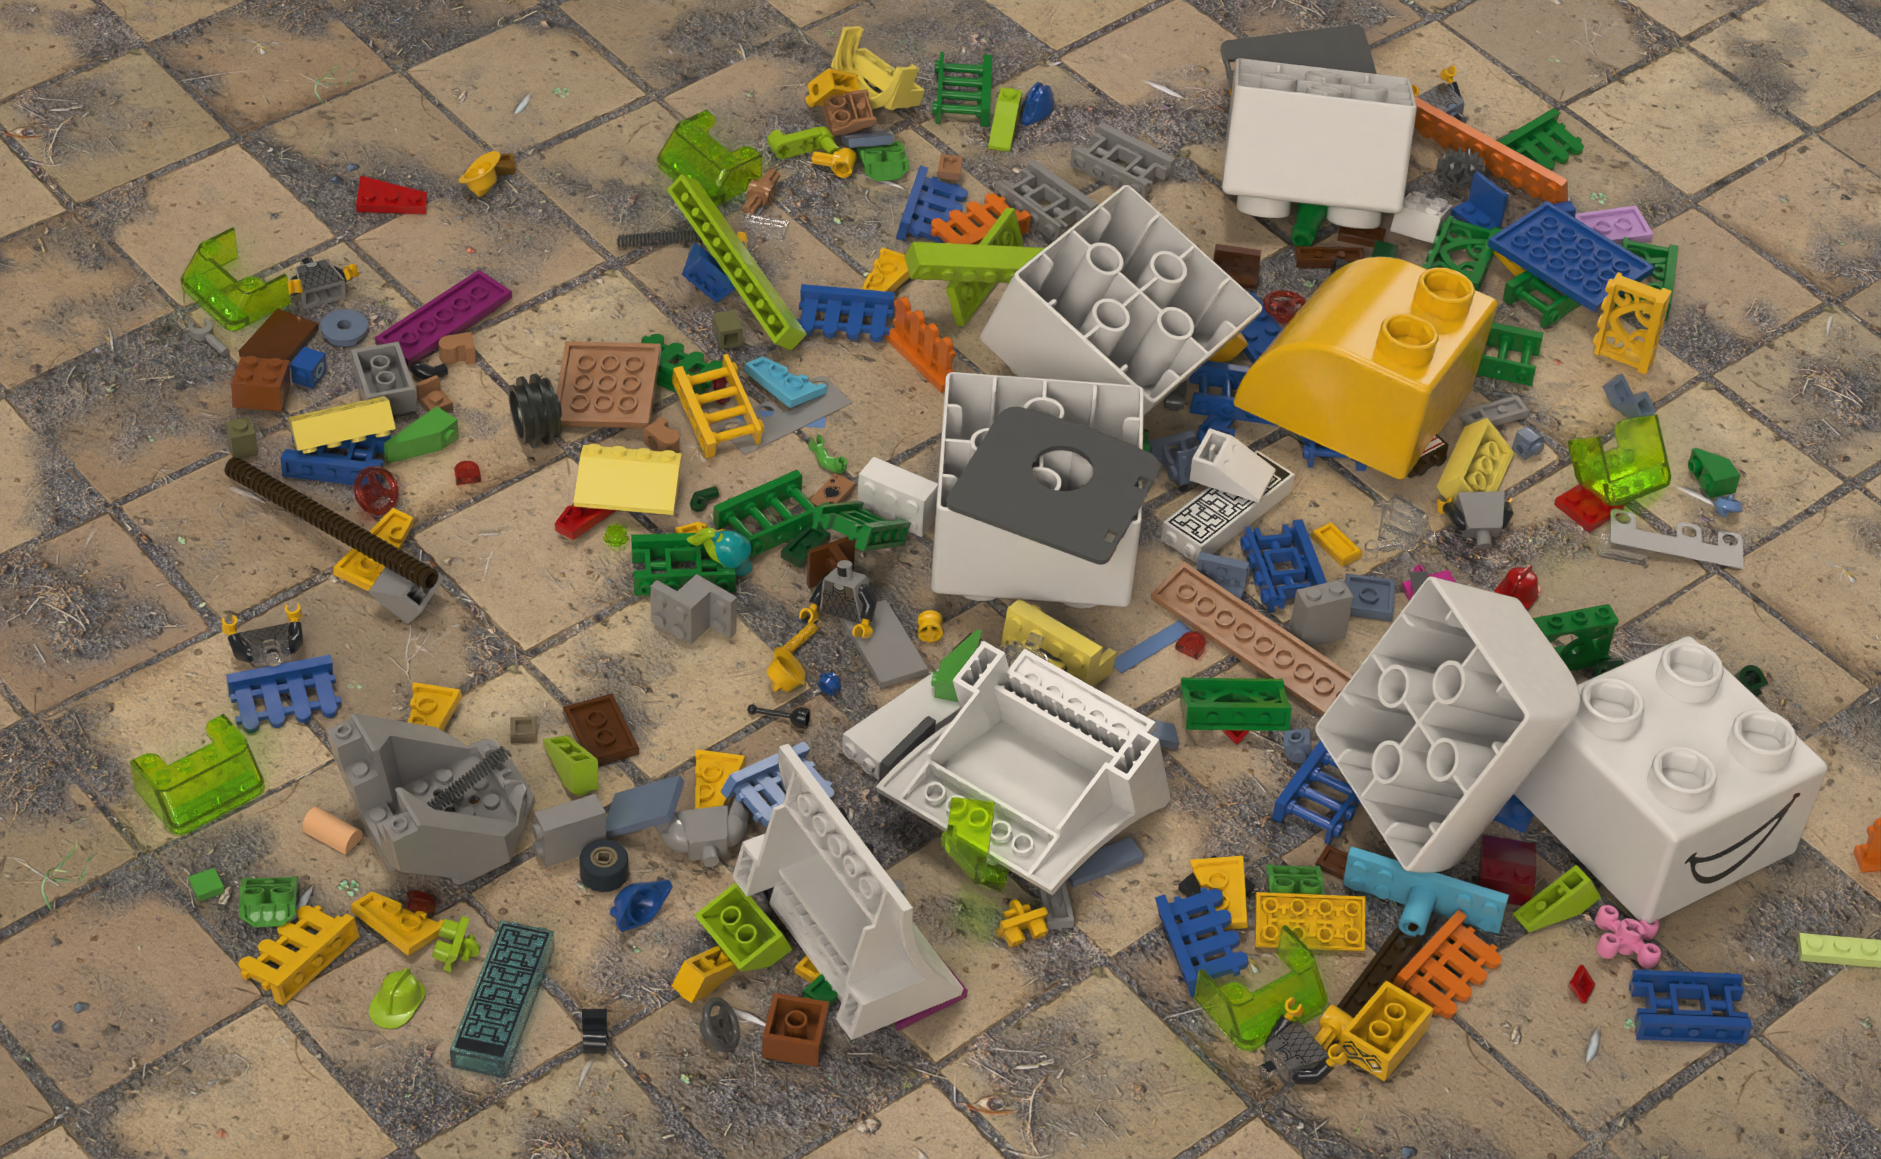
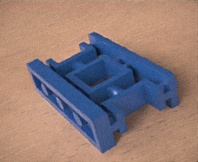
M390 430V435L376 437V434L367 435L366 440L352 443L351 439L341 441L342 445L334 448L349 449L347 456L327 454V444L317 446V451L311 452L317 454L316 456L303 454L302 450L285 449L281 456L282 477L380 488L384 464L383 460L375 458L377 453L385 454L384 443L392 438V431ZM359 447L369 448V450L358 449V448H359ZM355 458H356V459H364L365 462H364V461H356Z
M1302 519L1293 520L1292 527L1290 528L1288 524L1283 525L1282 532L1278 535L1262 536L1259 528H1254V532H1252L1250 526L1245 527L1244 536L1240 538L1241 549L1247 554V562H1249L1250 569L1253 570L1254 584L1259 586L1260 599L1262 604L1266 605L1268 613L1274 612L1275 606H1278L1279 609H1284L1285 600L1295 598L1296 590L1327 583ZM1291 562L1294 569L1275 571L1273 564Z
M1647 969L1633 970L1629 982L1631 996L1645 997L1646 1008H1637L1634 1018L1635 1023H1637L1635 1028L1636 1040L1746 1044L1752 1029L1751 1018H1748V1013L1734 1012L1732 1001H1741L1744 992L1743 986H1741L1743 981L1742 974L1678 972L1673 970L1653 971ZM1654 992L1666 993L1667 998H1655ZM1709 994L1721 995V1000H1710ZM1677 998L1700 999L1701 1011L1679 1010ZM1657 1009H1669V1015L1657 1014ZM1712 1011H1723L1724 1017H1713Z

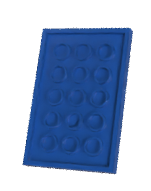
M1548 201L1489 238L1488 247L1594 313L1601 309L1604 298L1608 296L1605 289L1609 279H1614L1618 272L1626 278L1641 282L1653 274L1654 266ZM1620 290V291H1619V296H1621V295L1624 294L1625 292L1622 291V290Z

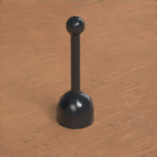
M754 704L749 705L747 708L748 713L751 715L761 713L789 718L794 726L802 729H807L810 721L809 708L799 707L791 713L757 708Z

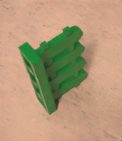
M1552 108L1498 141L1553 171L1555 166L1553 160L1560 164H1565L1569 159L1567 151L1574 155H1580L1584 149V145L1581 143L1582 139L1580 137L1575 138L1565 129L1566 125L1564 123L1559 124L1557 122L1560 112L1555 108ZM1551 137H1554V138H1555L1560 144H1562L1563 146H1560V145H1559L1557 142H1555ZM1537 146L1541 147L1548 155L1543 153Z
M652 334L649 337L645 335L642 337L641 343L661 345L662 350L656 384L674 393L677 392L672 383L673 368L683 366L686 375L689 374L690 376L722 368L721 361L715 360L709 364L704 362V354L695 351L689 355L684 353V345L681 343H672L669 346L664 344V336L661 334ZM677 359L681 360L676 365L672 364ZM697 368L701 369V370H700L698 373H696V374L692 373V372H693L694 370H696ZM712 381L693 385L694 393L704 394L705 388L709 389L712 386Z

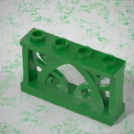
M1449 215L1446 223H1441L1438 233L1440 236H1435L1432 249H1429L1427 254V263H1423L1422 267L1425 269L1448 268L1465 275L1473 283L1474 289L1479 292L1494 257L1493 253L1495 250L1488 247L1489 238L1502 231V229L1493 227L1492 230L1455 220L1453 219L1454 216ZM1450 234H1456L1457 238L1451 237ZM1472 248H1474V251H1480V253L1473 252ZM1466 249L1468 256L1475 261L1463 262L1457 266L1448 254Z
M1624 237L1623 243L1620 246L1640 258L1643 257L1646 262L1654 266V270L1662 271H1653L1651 276L1659 281L1651 282L1647 285L1659 290L1665 288L1672 291L1664 320L1667 321L1672 302L1679 246L1670 244L1668 248L1630 241L1628 237ZM1623 294L1620 296L1623 299L1626 298ZM1629 294L1632 301H1634L1633 295Z
M1609 604L1532 618L1550 643L1564 635L1573 634L1578 637L1565 646L1554 647L1570 671L1596 666L1599 660L1610 659L1609 649L1615 626L1618 625L1619 620Z
M1181 678L1179 700L1182 705L1186 730H1290L1292 707L1288 703L1283 679Z

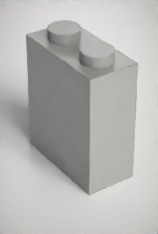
M1340 579L1296 590L1289 632L1310 647L1345 639L1353 595L1344 580Z
M596 794L534 812L535 824L532 825V832L535 842L532 843L535 856L537 858L541 857L545 867L579 857L582 849L589 843L606 839V812Z

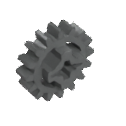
M1459 147L1458 152L1450 149L1449 155L1446 153L1442 154V159H1438L1436 175H1438L1439 181H1444V187L1451 185V190H1454L1456 187H1459L1460 191H1463L1464 187L1470 190L1473 174L1478 171L1484 176L1486 166L1483 157L1478 158V152L1471 154L1469 148L1466 152H1463L1462 148Z

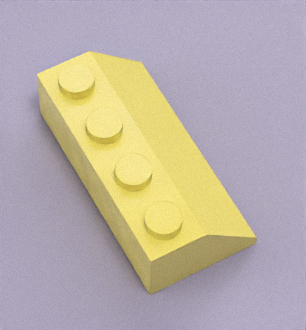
M385 396L288 417L295 447L298 451L302 450L303 454L317 451V446L326 444L327 448L341 446V441L351 439L352 443L364 441L366 436L376 434V437L387 436L391 434L390 430L396 429L390 401Z
M1488 418L1464 427L1436 486L1446 500L1447 497L1452 498V503L1458 492L1497 491L1514 455V451Z

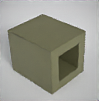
M736 310L713 313L712 332L719 349L743 346V327Z
M250 417L225 422L227 441L232 457L245 458L258 455L256 433Z

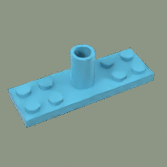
M1352 846L1348 853L1343 886L1349 887L1354 891L1375 895L1380 899L1388 898V900L1404 904L1405 907L1398 924L1399 929L1403 933L1414 937L1417 934L1424 935L1432 912L1450 919L1459 909L1467 915L1464 921L1465 924L1478 927L1486 932L1499 934L1509 895L1436 872L1417 873L1405 871L1397 860ZM1410 923L1418 925V929L1415 932L1409 931L1408 926Z

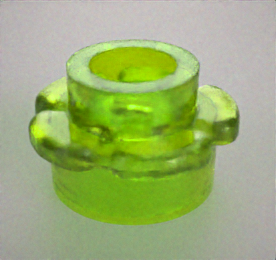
M612 524L606 528V534L603 535V539L610 546L619 547L628 541L626 529L622 525Z

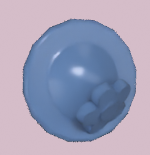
M1729 494L1728 497L1718 496L1713 505L1717 509L1716 512L1725 518L1728 516V513L1743 512L1742 502L1733 499L1734 495Z

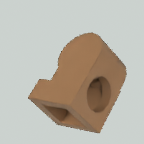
M472 332L442 337L439 340L440 360L446 364H453L463 360L466 361V365L476 364Z
M661 416L644 428V444L654 451L671 450L679 453L680 435L676 430L668 428V421Z

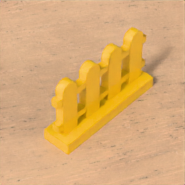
M308 905L299 907L296 911L299 921L295 925L287 922L283 926H278L277 931L280 938L276 942L271 939L261 941L258 944L260 956L257 959L247 956L239 961L241 978L246 981L252 978L260 982L262 989L265 991L271 989L274 1001L284 1006L360 937L355 917L346 913L343 917L337 915L333 918L323 913V908L319 905H316L314 908ZM309 926L319 932L314 935L304 929ZM290 943L300 949L294 952L285 946ZM270 960L280 965V967L276 970L266 963Z

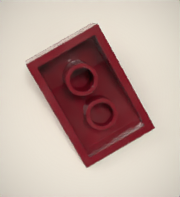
M1482 835L1477 885L1509 895L1507 904L1523 906L1532 899L1535 888L1537 868L1536 843Z

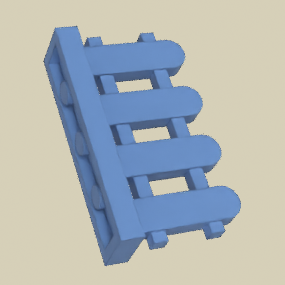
M805 742L791 747L829 798L832 799L834 791L831 787L833 784L829 780L825 781L814 769L816 765L813 761L808 762L806 760V756L811 750ZM779 753L730 774L720 791L726 799L737 795L735 799L739 803L744 802L754 814L753 819L755 822L760 821L765 827H768L773 807L783 804L786 795L778 786L781 785L784 788L778 763ZM760 793H762L765 796V798L772 804V806L768 805V803L761 797Z

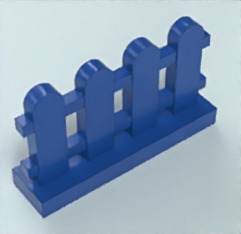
M920 165L896 239L905 241L907 233L913 234L912 237L917 239L920 236L935 241V243H945L938 236L933 237L931 235V225L929 224L935 218L948 222L949 213L952 210L962 212L963 205L959 202L966 200L968 192L961 188L959 184L951 185L939 181L934 176L932 178L926 177L928 167Z
M801 284L799 310H802L801 319H797V321L807 333L806 336L812 335L814 329H823V335L826 338L835 337L837 331H846V337L850 340H857L860 338L861 333L870 334V340L873 342H881L884 339V335H889L890 327H886L887 318H892L894 315L895 292ZM817 312H826L824 321H816ZM841 314H849L848 323H839ZM864 316H872L871 325H862Z
M331 655L226 674L227 690L231 703L237 702L240 716L235 717L236 724L242 725L243 730L247 733L256 732L259 729V721L269 720V724L272 727L280 728L285 724V716L295 714L298 722L306 723L311 719V711L321 709L323 716L332 718L337 714V706L342 705L340 696L335 697L332 684L336 683V678L333 674ZM315 687L318 701L309 702L306 689ZM289 692L292 706L282 707L279 694ZM263 697L266 711L256 712L253 699Z
M1207 887L1200 889L1201 893L1184 899H1181L1180 896L1174 897V902L1168 903L1165 894L1155 897L1158 914L1190 997L1201 994L1199 984L1206 982L1207 986L1214 984L1213 979L1233 973L1234 977L1241 975L1240 970L1247 968L1249 965L1246 953L1232 952V949L1240 945L1239 934L1233 930L1227 932L1223 930V928L1228 927L1232 923L1230 912L1224 909L1215 910V907L1223 903V894L1219 889L1207 890ZM1205 910L1209 912V914L1191 920L1188 917ZM1181 919L1182 923L1176 924L1175 920ZM1213 931L1217 932V935L1200 941L1196 938ZM1190 940V944L1185 945L1183 941ZM1225 952L1226 956L1208 962L1205 961L1207 957ZM1198 961L1199 965L1193 966L1192 962Z

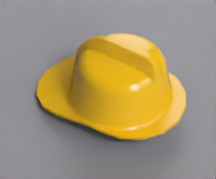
M491 151L480 156L471 164L465 174L459 178V183H465L469 190L478 197L485 195L497 182L495 166L500 160L501 154L498 151Z
M776 647L774 658L769 664L766 674L772 681L771 689L774 692L781 689L789 693L798 686L805 685V671L790 652L782 647Z

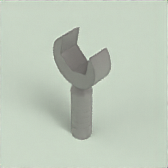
M204 318L205 327L202 329L193 328L191 323H189V335L192 339L196 341L206 340L223 357L230 353V350L213 335V324L210 320Z

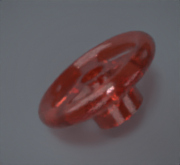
M1287 290L1273 291L1266 295L1263 300L1266 312L1280 323H1289L1295 315L1293 312L1294 306L1299 303L1303 306L1306 303L1304 297ZM1287 297V298H1291V299H1290V300H1282V301H1281V300H1277V299H1274V298Z
M380 466L366 467L359 472L354 481V496L364 511L373 515H383L396 505L399 496L398 485L394 476L385 468ZM375 473L387 479L391 490L383 488L377 482ZM367 476L368 483L362 485L364 478ZM380 497L390 498L389 502L383 507L376 508L370 506Z

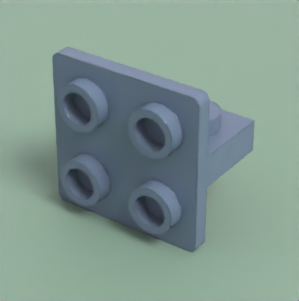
M1200 552L1197 571L1241 600L1250 573L1249 562Z

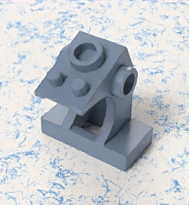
M1192 430L1148 441L1150 446L1149 453L1153 454L1159 460V463H1162L1169 479L1180 486L1193 482L1190 481L1191 464L1199 446L1194 448L1196 435ZM1177 445L1176 448L1168 449L1169 446Z

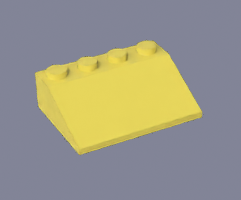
M583 445L576 482L574 507L673 515L680 483L682 453H675L671 450L662 452L651 451L647 448L626 449L623 446Z

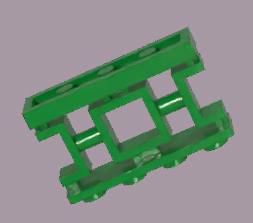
M862 501L820 505L813 514L812 520L814 522L812 529H833L847 535L849 540H857L855 548L862 551L904 546L912 523L905 519L886 520L871 513V510L862 509L864 505Z
M696 533L631 535L632 563H645V570L633 571L635 596L651 595V585L656 580L678 591L696 574L727 592H735V568H722V565L713 559L701 560V557H709L704 544L695 546L687 541L688 537ZM650 559H665V561H650ZM695 561L696 569H671V562ZM716 569V572H702V570ZM651 571H666V573L651 574Z

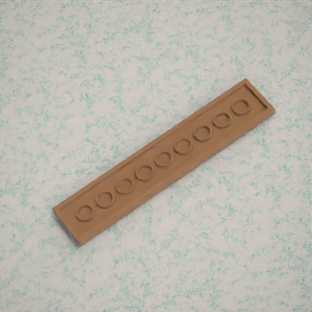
M1184 561L1151 593V600L1267 679H1283L1286 692L1321 716L1324 715L1353 676Z

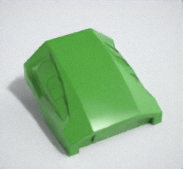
M895 141L888 145L856 147L857 155L864 167V173L875 181L898 180L909 170V160L906 156L905 148L900 141Z
M1266 864L1269 893L1324 895L1323 876L1320 866H1279Z
M298 876L242 878L239 917L253 927L283 926L296 915Z

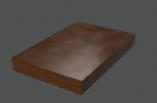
M277 308L241 347L239 357L255 356L257 358H279L291 361L319 330L318 323Z
M613 694L563 707L564 717L576 742L598 759V766L639 755V747Z

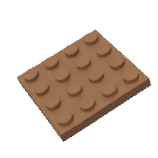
M565 341L557 388V396L562 410L561 426L645 428L650 425L662 350L661 345L653 343Z

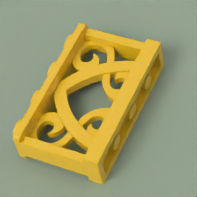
M1618 272L1615 278L1609 279L1606 285L1605 292L1608 293V296L1604 298L1601 305V310L1604 313L1599 317L1597 328L1600 329L1592 345H1595L1594 355L1598 356L1601 354L1638 368L1637 372L1646 375L1655 359L1672 291L1662 288V290L1626 278ZM1620 290L1627 292L1625 293V299L1619 296ZM1628 293H1630V294L1633 295L1634 301H1632V299H1631V297H1630V295H1629ZM1641 310H1643V314H1649L1650 318L1643 317ZM1635 311L1638 321L1648 330L1639 329L1629 335L1618 317ZM1609 336L1613 337L1615 339L1613 344H1619L1620 342H1622L1624 345L1622 347H1618L1616 345L1608 343L1607 338ZM1640 336L1644 339V342H1641L1638 338L1635 341L1634 338Z

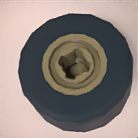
M607 839L596 840L582 849L579 857L580 878L585 886L598 892H610L620 888L626 882L629 875V859L627 851L621 844Z

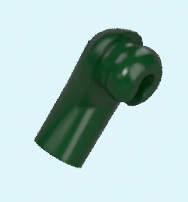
M713 486L694 492L690 500L691 509L695 512H701L705 509L707 501L719 498L717 487Z
M1623 659L1599 660L1592 671L1593 677L1623 665Z

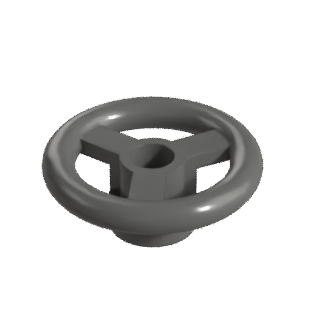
M719 997L710 998L703 1007L702 1020L699 1025L700 1032L704 1039L710 1041L717 1050L730 1052L736 1048L740 1037L737 1016L727 1001ZM719 1006V1015L712 1017V1008ZM727 1017L731 1025V1035L728 1031ZM722 1037L725 1044L722 1043L718 1038Z

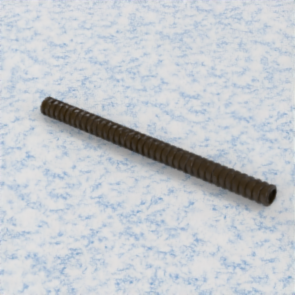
M233 457L226 463L224 472L227 477L267 498L269 501L314 525L321 531L335 537L347 546L356 549L401 577L410 580L422 589L429 590L437 583L438 571L419 559L382 540L375 534L345 519L338 513L308 498L301 492L257 469L239 457Z

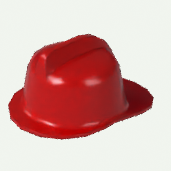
M1528 565L1526 568L1515 567L1509 570L1505 578L1494 590V593L1517 598L1525 609L1528 610L1539 597L1541 586L1538 583L1537 575L1532 571V566Z

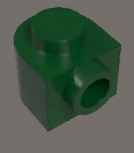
M1747 665L1734 675L1756 697L1763 694L1761 690L1768 685L1761 669L1754 665Z

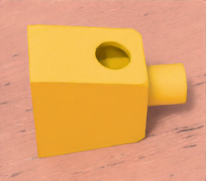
M830 68L826 69L808 83L809 95L806 96V103L811 108L817 105L824 106V101L828 100L830 96L843 95L860 90L857 75Z

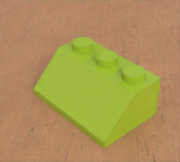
M736 882L694 914L696 919L740 972L771 967L793 950L775 924L751 896L746 897Z

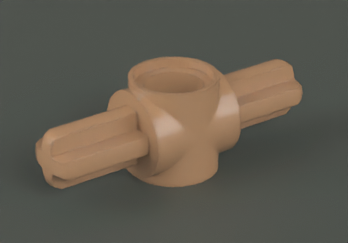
M776 169L767 171L764 177L758 180L753 179L749 183L746 193L748 200L742 207V212L746 216H751L759 207L772 203L776 190L774 185L780 178V174L776 172Z

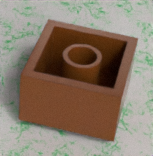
M241 356L231 382L232 407L282 411L291 385L290 360Z
M773 993L762 1037V1058L818 1067L828 1025L829 1002Z

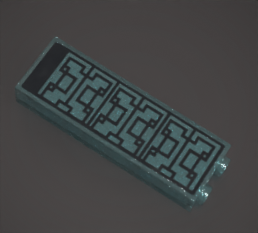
M500 920L450 1048L452 1068L506 1079L555 949L554 931Z

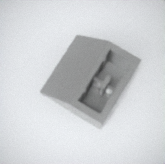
M385 567L368 591V594L406 624H409L423 611L445 577L438 573L439 576L435 586L429 590H424L410 580Z

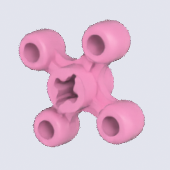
M1610 905L1600 907L1595 917V923L1600 929L1611 930L1613 934L1605 933L1599 938L1596 946L1597 953L1603 958L1611 959L1618 952L1623 955H1632L1636 952L1638 955L1637 961L1642 967L1646 969L1656 967L1661 958V950L1655 944H1645L1643 940L1649 941L1655 938L1660 926L1659 921L1656 919L1651 924H1648L1643 919L1636 921L1627 918L1620 921L1616 908Z

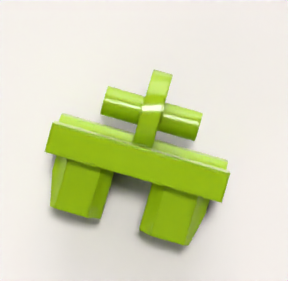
M462 916L459 922L444 919L438 936L452 940V943L449 944L437 939L431 957L445 962L443 970L451 973L458 953L462 955L461 960L465 962L469 961V958L477 957L480 953L481 947L475 941L476 937L474 935H468L467 938H464L470 919L468 917Z

